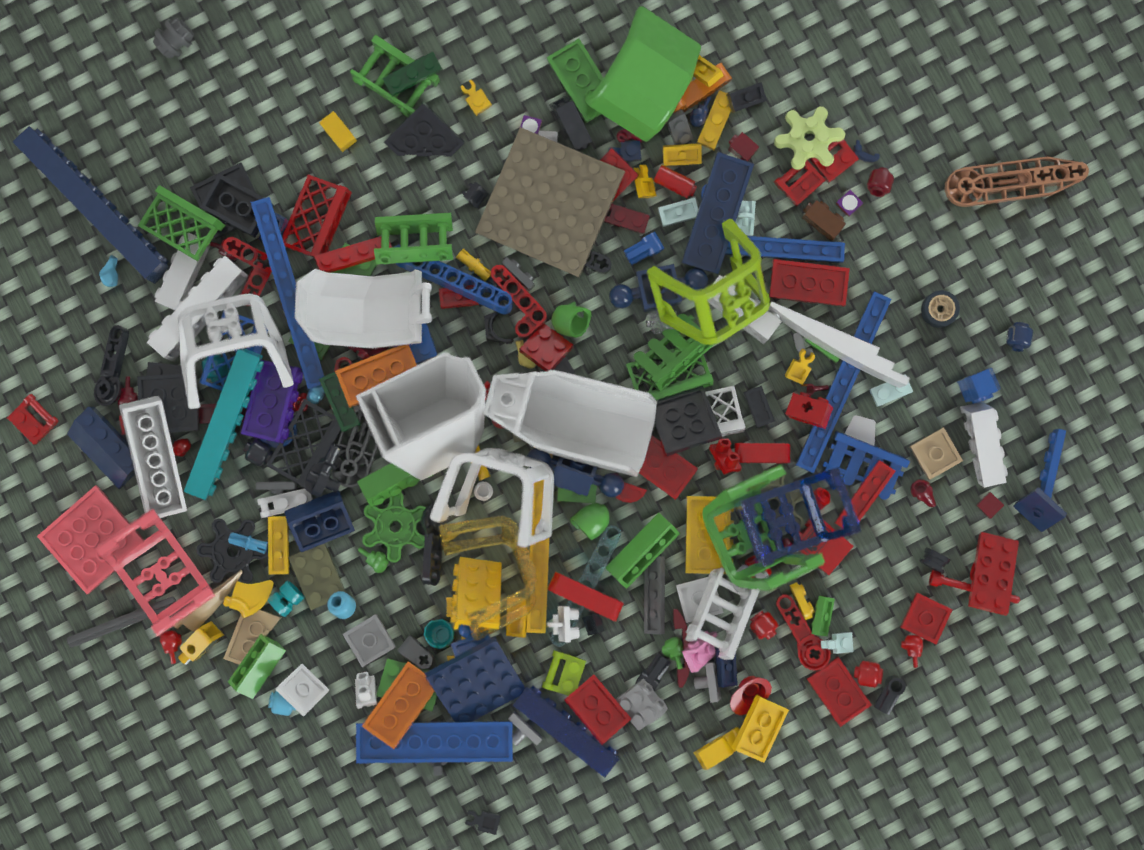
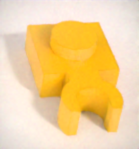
M469 80L472 86L471 89L467 90L462 85L461 90L465 95H469L465 100L477 116L491 107L492 104L482 89L476 91L475 83Z
M803 348L799 352L800 359H793L785 374L786 378L802 385L812 369L808 363L815 359V354L812 352L809 357L805 358L806 350Z

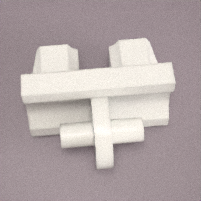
M558 606V615H553V622L547 623V627H553V634H559L560 642H571V640L579 638V628L570 627V620H578L579 610L569 606Z
M368 672L358 673L357 679H355L357 708H362L365 705L367 707L377 705L374 675L369 676Z

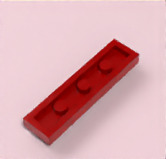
M382 236L315 255L314 260L318 270L331 273L375 260L374 249L381 248Z
M878 460L834 523L851 534L896 471L881 460Z

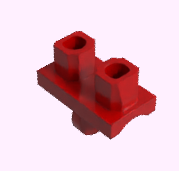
M728 438L720 439L718 443L710 444L709 450L716 460L714 466L716 470H721L723 474H728L732 471L740 472L742 469L739 464L740 457L737 453L732 452L730 448L731 442Z

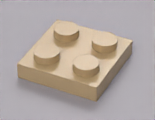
M944 428L909 446L928 480L963 461Z

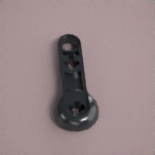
M119 325L113 326L110 330L100 372L101 376L94 387V398L102 406L112 405L121 395L122 387L119 378L129 339V331L127 328ZM121 330L122 335L117 339V333Z
M435 503L429 504L424 509L421 518L422 527L425 532L422 580L424 584L436 586L441 578L443 533L441 532L445 522L431 520L430 515Z

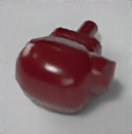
M233 240L232 242H227L228 250H237L236 255L239 256L242 247L238 248L235 246ZM210 242V246L219 249V254L226 256L230 260H237V258L224 252L222 244Z
M129 376L125 377V388L121 390L118 406L138 401V394L134 388L130 387Z

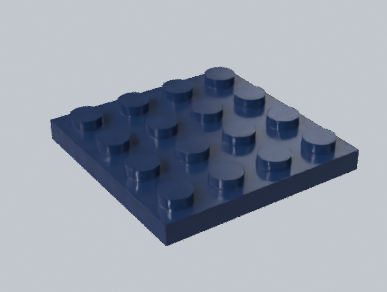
M495 636L425 673L426 679L455 722H473L527 693L526 687Z

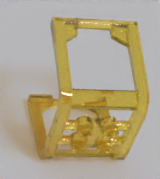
M497 516L444 524L439 527L445 556L499 544L509 546L513 551L525 585L523 590L468 615L470 631L474 641L481 640L533 610L536 603V568L533 560L530 561L528 546L522 547L517 545L519 528L512 519ZM501 526V535L455 542L449 541L461 533ZM526 599L524 606L500 617L498 629L479 627L480 623Z

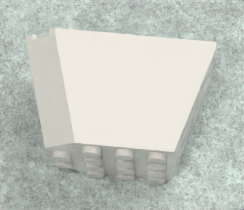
M444 352L356 396L384 459L419 480H423L449 467L451 461L460 454L475 453L484 432L485 414H483L485 408L486 389L471 359L468 357L460 358Z

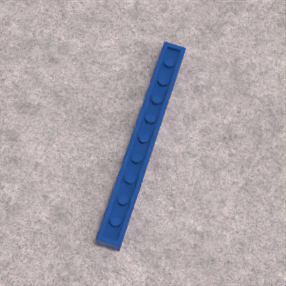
M270 197L251 202L307 388L320 386L319 379L324 377L315 344L295 319L296 282Z
M875 291L872 293L853 337L872 344L891 302L890 298ZM842 360L825 398L833 407L826 429L816 426L812 427L796 462V466L811 473L815 472L860 369Z

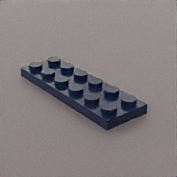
M720 152L716 153L681 263L719 274L729 243L724 236L722 223L728 219L736 222L754 166L753 163Z

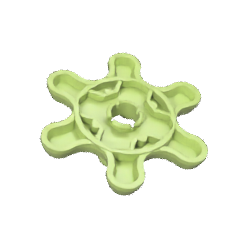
M818 107L814 111L813 116L808 118L800 117L799 113L795 110H791L786 114L785 119L790 124L791 131L787 134L776 136L774 145L780 149L791 148L793 150L794 157L791 160V166L794 169H802L809 158H817L823 166H830L833 163L834 157L828 151V146L832 142L842 141L845 138V131L839 127L828 128L825 125V120L828 117L826 108ZM806 133L813 134L815 138L812 141H807L804 136Z

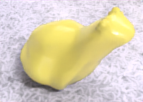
M523 340L516 341L519 364L529 369L534 368L536 364L519 352V348L524 344Z

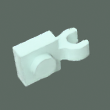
M852 632L832 634V640L821 641V649H833V653L836 654L853 652Z

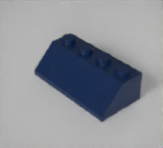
M89 406L74 420L67 435L120 489L135 475L128 441L96 408Z

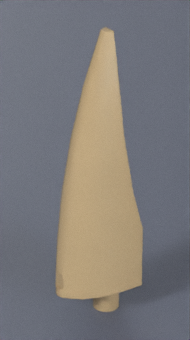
M238 571L213 589L215 596L177 622L174 627L178 629L184 624L193 632L199 628L223 603L225 596L229 595L243 571Z

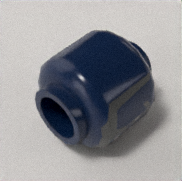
M1014 323L1007 331V345L1016 352H1023L1024 349L1029 348L1032 345V328L1027 323Z

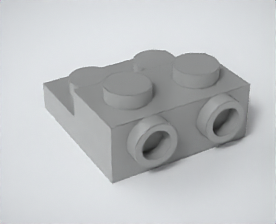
M644 678L615 699L631 717L630 721L638 731L656 721L668 710L665 702L653 691L652 686Z

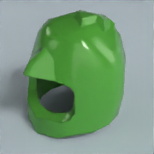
M571 302L568 305L556 307L552 314L551 322L558 333L577 338L586 332L592 315L590 310L580 306L576 307V302ZM583 312L584 318L579 317L577 313Z
M592 503L583 507L570 518L571 524L576 529L581 530L590 540L595 539L604 532L610 521L607 507L599 503Z

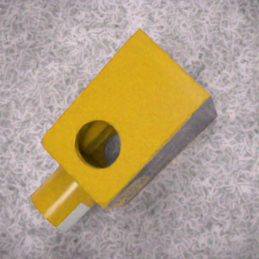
M212 621L199 627L181 645L182 653L178 656L179 660L183 664H188L190 661L194 662L201 658L224 634Z

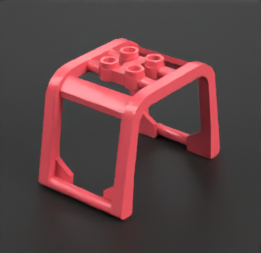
M151 509L95 548L100 557L113 567L153 623L151 628L157 636L215 596L209 584L154 509ZM155 525L159 529L118 559L112 554L119 548L117 542L139 527L145 530ZM166 538L174 552L167 557H160L156 564L150 568L143 569L141 575L132 580L123 567ZM180 558L186 567L179 572L171 573L167 578V574L162 569H168L171 562ZM191 573L199 586L157 615L148 602L156 596L164 595L165 590L173 585H178L183 577ZM154 575H156V580L161 582V584H155L152 590L143 596L137 586L144 581L152 580Z

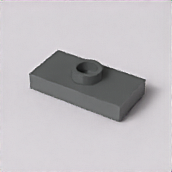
M257 482L256 490H271V494H283V490H298V483Z

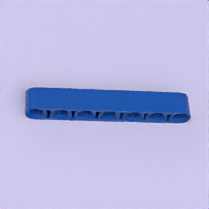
M426 261L420 266H415L416 262L396 263L397 266L410 272L414 270L422 271L423 278L500 314H508L513 308L512 297L509 293L440 261ZM434 269L440 270V272L437 274L431 273ZM450 277L457 278V280L454 282L448 281ZM467 285H474V288L471 290L465 289ZM486 292L491 293V296L488 298L482 297ZM502 300L509 302L505 306L499 304Z

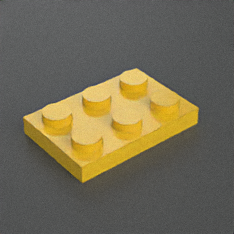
M756 695L731 748L761 762H765L789 710Z

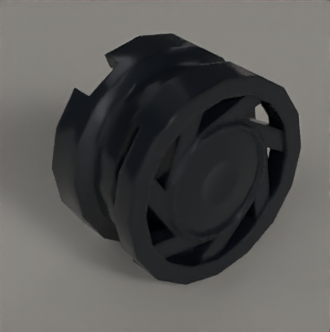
M926 547L924 550L925 555L923 556L925 559L920 558L919 562L944 574L945 571L942 567L945 568L946 564H949L951 560Z

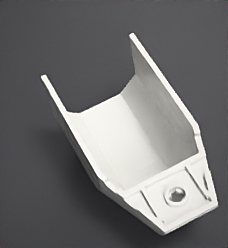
M551 370L548 372L493 375L483 414L541 451L637 477L645 461L655 424L657 401L649 393Z

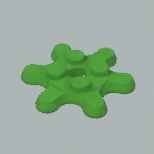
M402 492L396 496L389 497L390 503L384 509H379L375 505L371 507L370 504L364 508L365 516L374 522V529L364 535L362 539L363 544L366 547H373L378 543L384 544L387 547V559L393 563L401 559V549L406 544H411L418 549L424 548L425 536L418 533L416 526L421 521L422 513L426 507L417 506L413 510L406 509L403 505L404 495ZM395 521L401 524L398 532H393L390 528L391 524Z

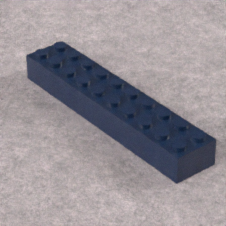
M28 126L12 142L145 279L156 284L164 276V273L170 269V266L167 264L169 260L157 250L154 251L156 247L149 240H146L144 237L141 238L142 232L129 223L130 220L123 213H120L110 200L103 196L104 193L94 186L91 180L84 173H81L70 159L64 156L65 153L58 146H55L44 132H41L38 128L34 130Z

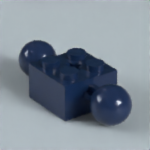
M674 264L657 267L670 277L694 290H703L707 287L708 276L702 269H690L684 277L677 278ZM647 270L636 272L638 287L630 288L627 285L618 284L609 293V300L616 308H626L634 299L641 298L644 312L657 309ZM662 286L661 295L665 302L671 306L682 303L681 295Z
M533 448L527 454V457L547 463L555 471L554 485L558 488H564L576 494L588 496L593 484L599 486L601 492L607 497H616L624 489V481L616 473H607L602 476L596 474V466L560 457L558 461L552 459L549 453L537 448Z

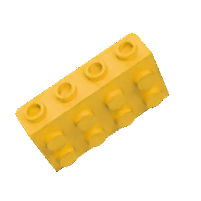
M686 496L685 573L710 574L714 569H724L705 527L702 515L703 508L716 497ZM734 508L714 517L719 532L723 531L726 526L734 524V521L731 520V512H734ZM730 537L723 539L727 550L731 549L734 544L733 539H730Z
M460 557L458 564H454L453 575L456 576V579L453 580L452 591H455V595L452 596L451 602L454 610L451 612L450 622L454 623L453 629H458L459 624L493 629L499 628L501 562Z

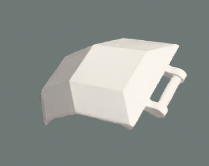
M314 269L296 282L295 319L311 341L324 345L380 348L417 344L422 342V324L432 321V315L430 314V292L432 291V285L430 283H422V271L419 270L372 277L328 273ZM421 294H422V314H421Z

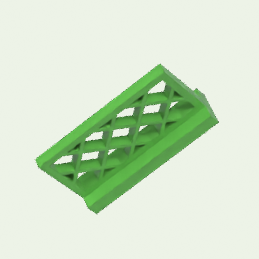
M159 185L155 190L158 193L138 226L198 262L218 230L222 231L225 224ZM162 200L165 202L166 210L158 212L157 207ZM179 210L181 218L172 220L171 212ZM167 214L168 222L160 224L159 216ZM155 218L156 226L149 228L145 226L149 219ZM194 219L195 227L187 229L185 221ZM181 222L183 230L174 233L173 225ZM169 226L170 234L162 236L161 228ZM206 227L211 229L207 236L201 237L200 229ZM196 231L197 239L189 241L187 233ZM184 235L185 243L177 245L175 237ZM198 243L199 249L194 255L190 251V245Z
M674 348V349H670L669 351H670L671 353H673V352H674L675 350H677V349ZM654 355V356L651 358L652 361L657 359V360L663 362V361H662L660 358H658L656 355ZM704 355L700 357L701 362L696 360L689 371H684L687 374L685 380L678 381L675 379L673 381L675 382L674 384H669L661 392L658 389L652 390L655 388L654 384L643 379L646 374L645 370L641 377L633 374L632 367H635L636 361L626 364L634 390L639 391L640 383L644 382L651 386L646 393L651 394L655 400L700 386L704 388L713 386V378ZM695 364L702 366L705 373L701 375L692 373Z

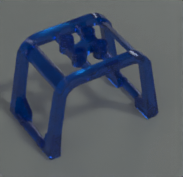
M839 467L734 503L736 511L739 510L752 545L756 557L753 559L756 567L771 565L775 559L822 542L862 532ZM826 480L832 490L838 489L847 513L846 516L842 517L843 528L827 532L811 484ZM796 489L800 490L816 534L815 537L803 541L799 534L800 525L796 522L793 514L794 508L792 504L788 503L785 493ZM778 496L781 504L779 513L783 515L777 518L775 511L770 509L768 499ZM759 502L763 509L761 518L768 526V538L774 540L776 551L770 552L768 544L763 545L754 519L758 516L753 504ZM785 526L786 532L792 535L795 544L784 547L781 539L783 533L778 527Z

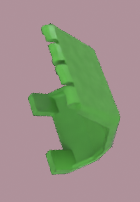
M644 6L639 7L635 12L625 43L599 86L593 92L588 90L585 95V102L641 140L648 142L661 131L689 86L694 75L701 46L698 42L689 36L687 37L686 34L671 26L659 16L654 15L653 12Z

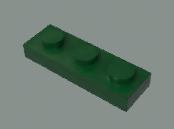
M432 51L382 79L393 97L440 72L442 67Z
M336 372L320 378L319 381L341 431L345 432L361 425L354 408H350Z

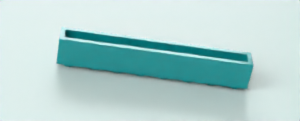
M245 348L237 350L185 486V493L203 500L213 496L217 487L214 485L215 480L220 478L223 468H221L222 462L227 460L230 450H227L230 443L233 444L237 435L234 432L236 425L240 426L244 415L241 412L243 407L247 408L250 397H248V394L256 386V373H260L264 362L261 361L263 355Z

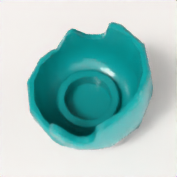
M431 620L424 629V637L431 647L438 649L446 648L454 640L455 631L446 620Z

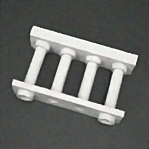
M718 568L711 571L708 576L709 582L693 622L687 628L685 640L688 642L697 641V638H700L719 648L720 653L718 657L729 660L734 658L760 590L747 588L744 592H736L733 583L722 577L724 569ZM718 585L740 595L739 605L736 606L715 595ZM712 602L733 613L734 617L731 623L708 613ZM704 620L726 630L725 640L721 641L703 632L701 628Z

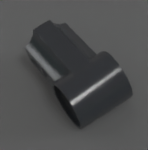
M657 653L647 669H644L639 675L635 684L644 678L652 686L653 691H655L661 681V677L671 662Z
M896 675L889 676L874 707L889 715L899 696L905 691L904 681ZM899 681V688L892 690V682Z

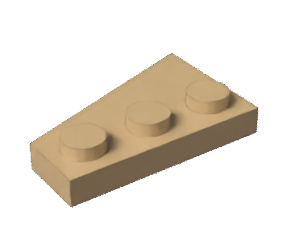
M261 609L244 619L240 615L224 659L240 665L260 634L267 636L282 617Z

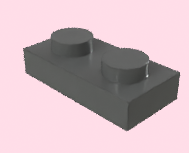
M682 109L673 113L666 122L675 145L686 144L694 139L686 115Z
M506 257L502 265L530 292L535 287L533 283L535 279L528 272L523 273L519 269L521 266L516 260H509Z

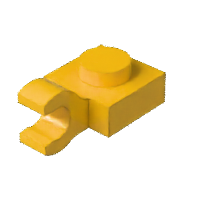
M639 165L640 169L633 168L639 174L638 179L634 180L638 198L655 197L653 178L648 177L647 165Z

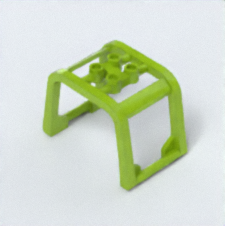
M732 219L724 221L722 227L725 238L731 244L733 256L730 257L733 272L708 288L694 290L670 277L655 266L647 270L660 321L702 344L711 345L724 341L764 315L770 307V298L765 289L760 265V250ZM738 243L752 257L744 265ZM754 271H755V274H756V279H755L754 276L751 274V273L754 272ZM737 283L734 288L737 294L732 296L729 294L728 288ZM659 285L694 301L701 330L677 317L671 305L662 299ZM752 291L761 300L756 307L749 298ZM721 293L719 302L723 308L722 316L727 320L728 325L715 332L708 300ZM740 307L743 310V315L739 317V313L734 310L735 308Z

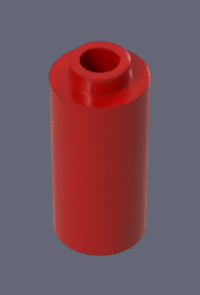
M664 165L660 166L653 181L685 198H688L689 195L693 197L697 186L694 185L696 181Z

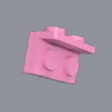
M704 631L705 633L713 637L717 636L716 632L709 633L708 631ZM697 638V641L688 643V647L682 653L691 673L698 672L716 655L714 645Z

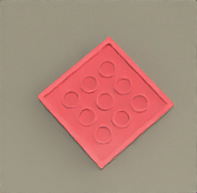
M95 485L37 537L86 594H90L115 572L113 567L100 557L95 548L130 523L104 492ZM135 530L117 542L119 548L112 554L118 559L144 541V539Z

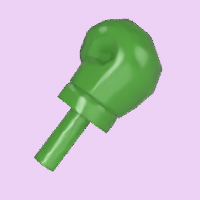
M362 547L358 549L360 553L367 557L365 562L373 567L376 573H382L387 568L389 560L383 552L372 551L368 553Z
M679 637L669 638L665 641L664 646H662V652L665 656L670 657L671 660H676L677 668L682 669L680 659L683 657V643Z

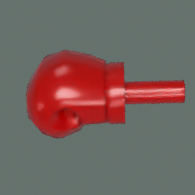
M168 630L160 635V642L164 652L170 654L171 664H175L174 652L178 651V647L182 644V636L177 634L175 630Z
M907 635L905 640L901 642V648L907 650L908 656L913 658V668H918L917 657L922 656L923 639L917 635Z

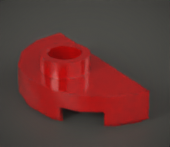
M624 482V489L616 498L626 503L636 502L645 495L647 490Z

